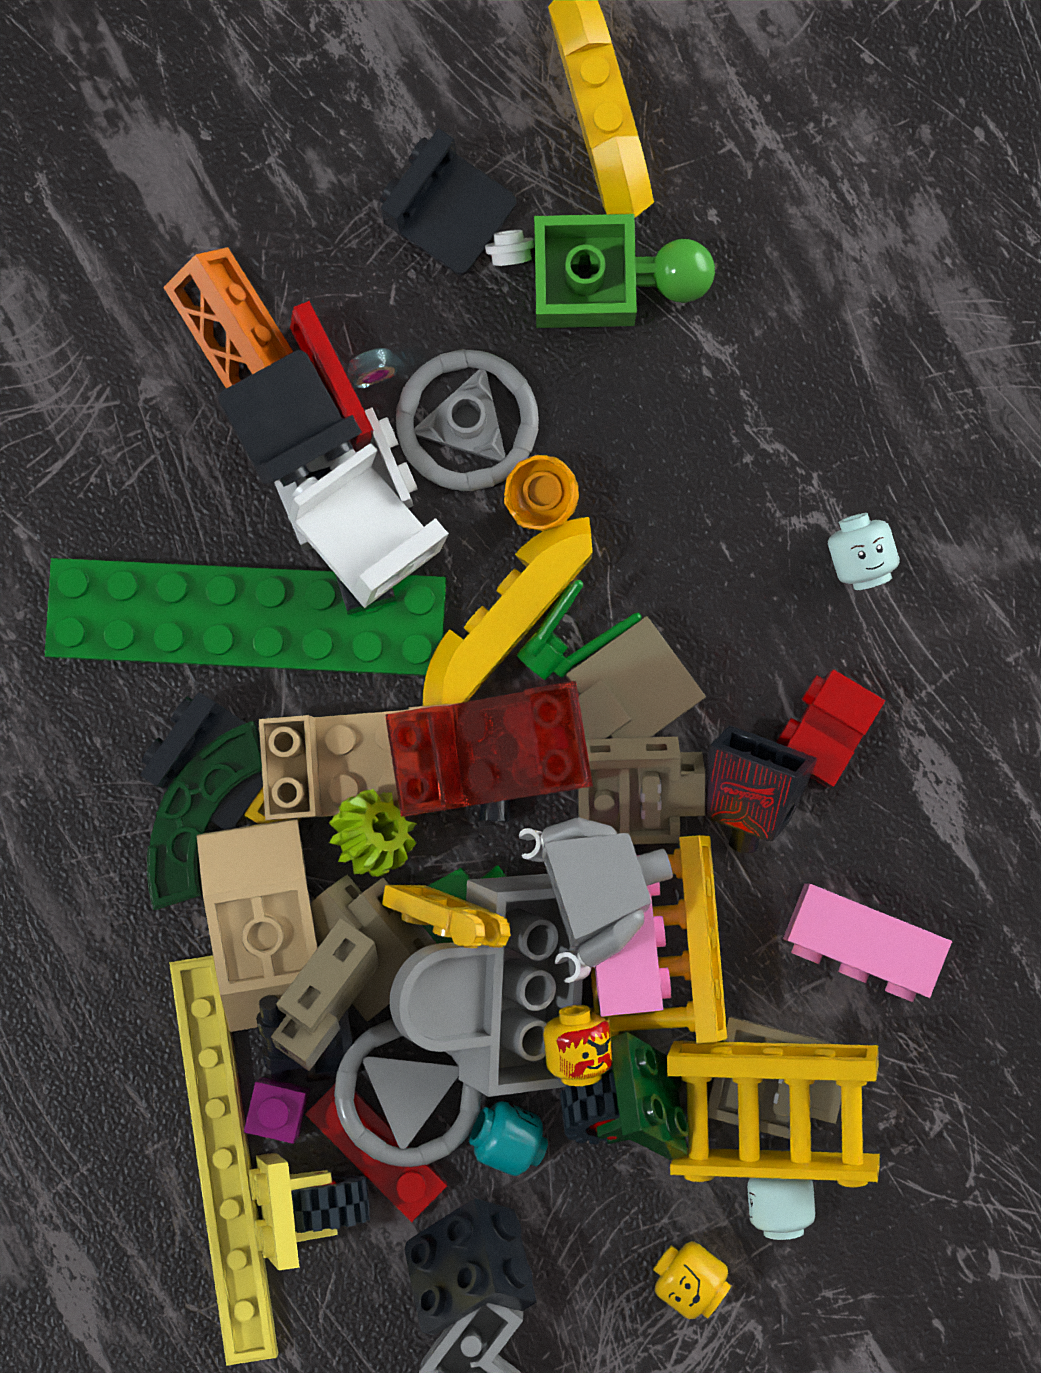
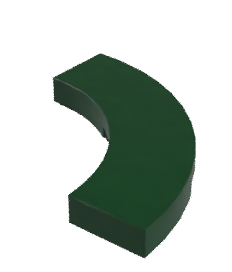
M254 721L231 729L203 747L180 774L174 778L164 794L156 812L157 816L147 850V880L153 911L203 895L199 870L197 834L205 833L211 817L226 796L245 780L262 772L260 738Z

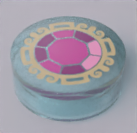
M386 348L364 352L353 358L347 366L352 385L357 388H365L382 383L393 377L399 370L393 352Z

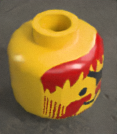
M566 1006L559 1010V1016L551 1019L545 1025L543 1036L547 1068L554 1076L561 1078L563 1084L569 1086L594 1084L601 1080L602 1074L612 1066L609 1022L603 1016L591 1013L588 1006Z

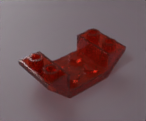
M576 681L524 690V692L464 703L431 706L385 715L401 817L593 786Z

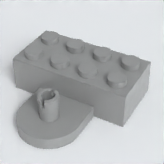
M548 874L467 880L466 901L504 916V919H507V922L510 923L511 936L506 946L493 948L481 944L478 948H464V946L450 942L429 945L415 952L400 967L392 984L390 1011L394 1024L405 1038L426 1050L436 1052L460 1050L459 1080L488 1097L566 1087L567 1085L561 1082V1078L554 1076L547 1068L543 1033L545 1025L551 1019L559 1016L560 1009L571 1005H581L583 979L571 983L564 981L566 978L572 977L576 971V965L572 959L555 964V958L558 954L579 950L580 945L571 948Z

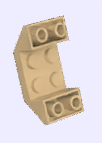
M460 703L409 707V710L325 717L305 715L259 719L265 820L334 816L340 813L338 807L344 800L351 796L356 797L360 792L374 789L378 795L383 792H392L394 806L408 804L405 811L468 805Z
M298 818L197 834L203 899L220 997L230 1032L258 1027L256 1018L260 1012L259 1001L261 998L273 995L280 999L318 949L306 881V866Z

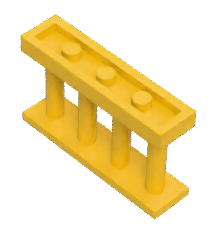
M710 836L679 837L680 848L675 849L674 854H667L671 864L672 874H676L678 879H683L684 899H680L678 905L652 907L653 917L663 916L664 926L680 925L682 930L687 929L689 950H684L681 956L658 957L659 968L668 967L670 977L684 976L686 981L691 980L693 1001H688L686 1007L663 1008V1010L603 1016L609 1022L611 1037L618 1035L619 1031L688 1027L690 1032H696V1043L718 1042L727 1039ZM592 967L591 979L594 1008H590V1012L600 1015L595 967Z
M673 1041L667 1055L668 1076H681V1080L687 1082L689 1134L688 1155L672 1159L670 1175H684L686 1180L693 1182L709 1181L715 1176L837 1180L838 1184L846 1187H861L867 1185L868 1182H878L880 1154L863 1153L862 1086L866 1085L867 1081H876L879 1066L878 1045L753 1042L696 1043V1041ZM712 1077L732 1078V1081L738 1084L739 1149L709 1148L707 1082L711 1081ZM763 1079H784V1083L789 1085L790 1151L760 1150L758 1083H761ZM815 1080H836V1084L841 1086L842 1153L811 1152L810 1085Z

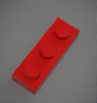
M334 1084L305 1115L413 1222L447 1187L448 1183L429 1164L415 1167L389 1165L376 1159L374 1160L354 1145L345 1132L337 1114ZM355 1090V1108L365 1128L369 1129L387 1144L399 1147L389 1123Z

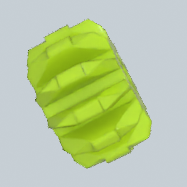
M374 789L364 790L357 794L356 797L351 796L344 800L338 807L340 813L334 815L333 819L329 822L338 832L332 836L329 843L341 846L343 851L338 862L352 860L354 874L369 872L372 877L382 876L388 873L390 869L395 870L401 867L408 860L406 853L411 851L417 844L408 834L417 823L406 821L403 815L408 804L394 806L392 792H383L378 795Z

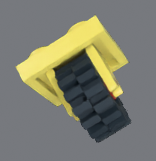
M277 1153L256 1155L257 1168L249 1169L251 1196L253 1200H257L258 1206L262 1208L263 1219L255 1220L254 1222L257 1249L262 1251L263 1257L268 1258L278 1270L299 1267L297 1242L338 1235L337 1229L341 1226H354L356 1223H364L366 1220L371 1219L367 1180L364 1176L347 1175L344 1177H331V1172H328V1170L289 1175L288 1162Z

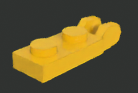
M385 885L383 906L401 912V920L404 922L418 925H433L434 934L450 937L456 945L464 946V948H478V946L483 944L493 948H500L506 946L511 936L510 923L507 922V919H504V916L489 911V909L426 885Z

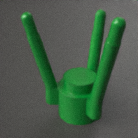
M576 580L565 588L537 632L533 634L516 655L526 666L544 680H547L553 672L563 678L574 665L641 621V614H632L568 657H565L563 653L568 649V646L553 631L583 588V582Z

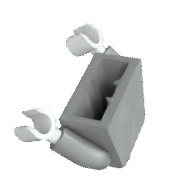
M578 817L546 827L543 832L527 828L523 829L519 834L520 839L536 840L535 849L529 854H522V858L535 862L544 861L571 948L580 945L579 950L566 951L558 954L555 958V964L566 962L569 959L575 962L576 971L572 977L564 980L567 983L585 979L590 974L592 967L599 965L620 952L644 924V912L648 910L651 904L647 886L673 878L671 864L664 849L636 856L630 835L628 833L617 834L612 826Z

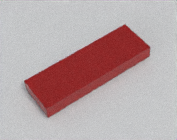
M310 301L295 306L292 311L290 329L301 351H304L309 356L341 417L353 415L362 433L350 439L354 451L358 452L371 443L374 429Z

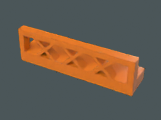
M228 247L195 254L163 287L225 388L241 381L239 378V362L245 363L251 373L254 374L293 352ZM192 279L201 291L200 306L193 304L184 289ZM214 321L220 322L226 331V347L219 346L213 336Z

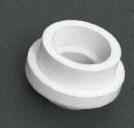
M523 230L493 234L494 242L485 245L486 254H491L492 263L495 266L530 261V249L535 247L533 238L523 237Z

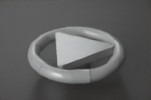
M461 349L443 353L426 362L410 377L405 387H403L396 408L397 437L407 460L423 477L439 486L452 490L475 491L493 487L506 480L517 463L527 459L532 452L539 430L537 403L528 381L511 363L496 355L479 350ZM468 367L479 369L414 429V416L422 391L433 379L442 373ZM486 371L496 375L511 393L515 395L520 409L521 423L513 448L506 457ZM417 437L499 463L491 468L467 473L450 471L439 466L419 445Z
M389 1019L369 1028L354 1041L345 1053L336 1075L334 1097L337 1114L345 1132L354 1145L374 1160L376 1159L380 1162L399 1167L428 1165L448 1156L468 1137L480 1113L482 1093L463 1082L460 1113L452 1127L443 1136L415 1148H406L458 1078L460 1050L445 1051L452 1056L457 1066L367 1056L375 1047L403 1036L395 1026L393 1019ZM362 1061L399 1147L387 1144L369 1129L365 1128L357 1114L354 1096L357 1071Z

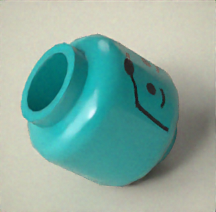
M503 1101L495 1103L491 1108H482L469 1135V1143L474 1146V1154L477 1161L512 1176L521 1175L530 1165L538 1166L544 1158L548 1146V1139L543 1137V1124L540 1117Z

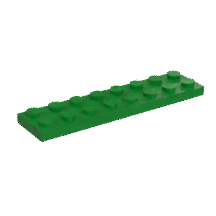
M51 558L45 657L426 676L431 658L444 637L446 577L408 575L392 587L396 601L348 615L336 575L332 571Z

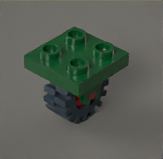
M628 1032L611 1037L613 1069L603 1073L601 1080L586 1086L567 1085L565 1090H562L560 1093L565 1135H567L569 1140L575 1139L577 1143H584L589 1140V1144L597 1145L600 1141L612 1144L632 1140L669 1160L688 1155L685 1137L689 1134V1124L684 1111L680 1107L678 1088L681 1087L682 1082L681 1076H668L667 1055Z

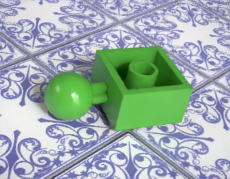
M634 214L534 216L536 328L634 326L637 313L636 287L656 286L658 291L667 299L674 302L687 303L705 295L714 281L715 264L710 252L702 244L691 239L671 241L664 245L655 257H635ZM580 265H589V271L593 274L591 278L582 279L579 275H576L579 272Z

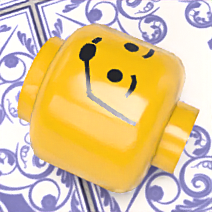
M696 1242L686 1243L679 1251L670 1245L653 1268L660 1275L655 1285L657 1296L687 1319H695L701 1314L709 1318L731 1288V1285L726 1282L728 1276L727 1266Z

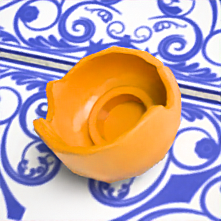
M534 455L518 462L507 476L504 504L519 526L547 531L563 525L575 512L579 499L578 483L572 471L558 458L547 455Z

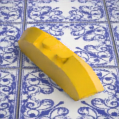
M553 0L548 6L551 24L604 210L607 215L634 214V218H636L652 205L654 200L641 143L598 0Z
M589 517L569 520L561 526L542 531L515 553L516 557L526 566V569L521 573L515 568L507 575L496 590L502 595L490 610L481 606L464 626V629L469 632L465 639H462L449 629L438 644L425 677L423 706L460 703V707H464L591 560L592 539Z

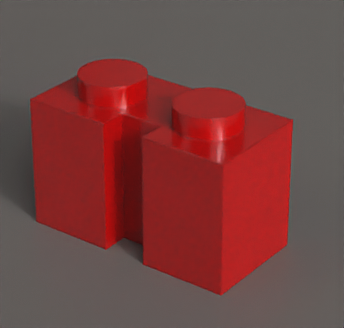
M833 669L827 673L824 679L818 675L815 676L801 699L808 704V707L799 721L792 717L789 719L776 741L778 744L816 757L817 762L810 778L826 788L835 786L853 756L854 750L885 702L884 699Z

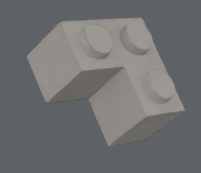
M490 1303L483 1305L442 1332L422 1359L419 1373H521L499 1356L498 1353L522 1323L523 1311Z

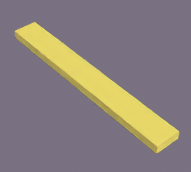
M212 955L169 962L226 1366L277 1358L278 1348L265 1258L262 1251H258L255 1238L254 1222L259 1220L257 1201L252 1199L250 1190L249 1169H252L247 1133L244 1132L245 1118L233 1034L230 1032L220 997L214 957Z

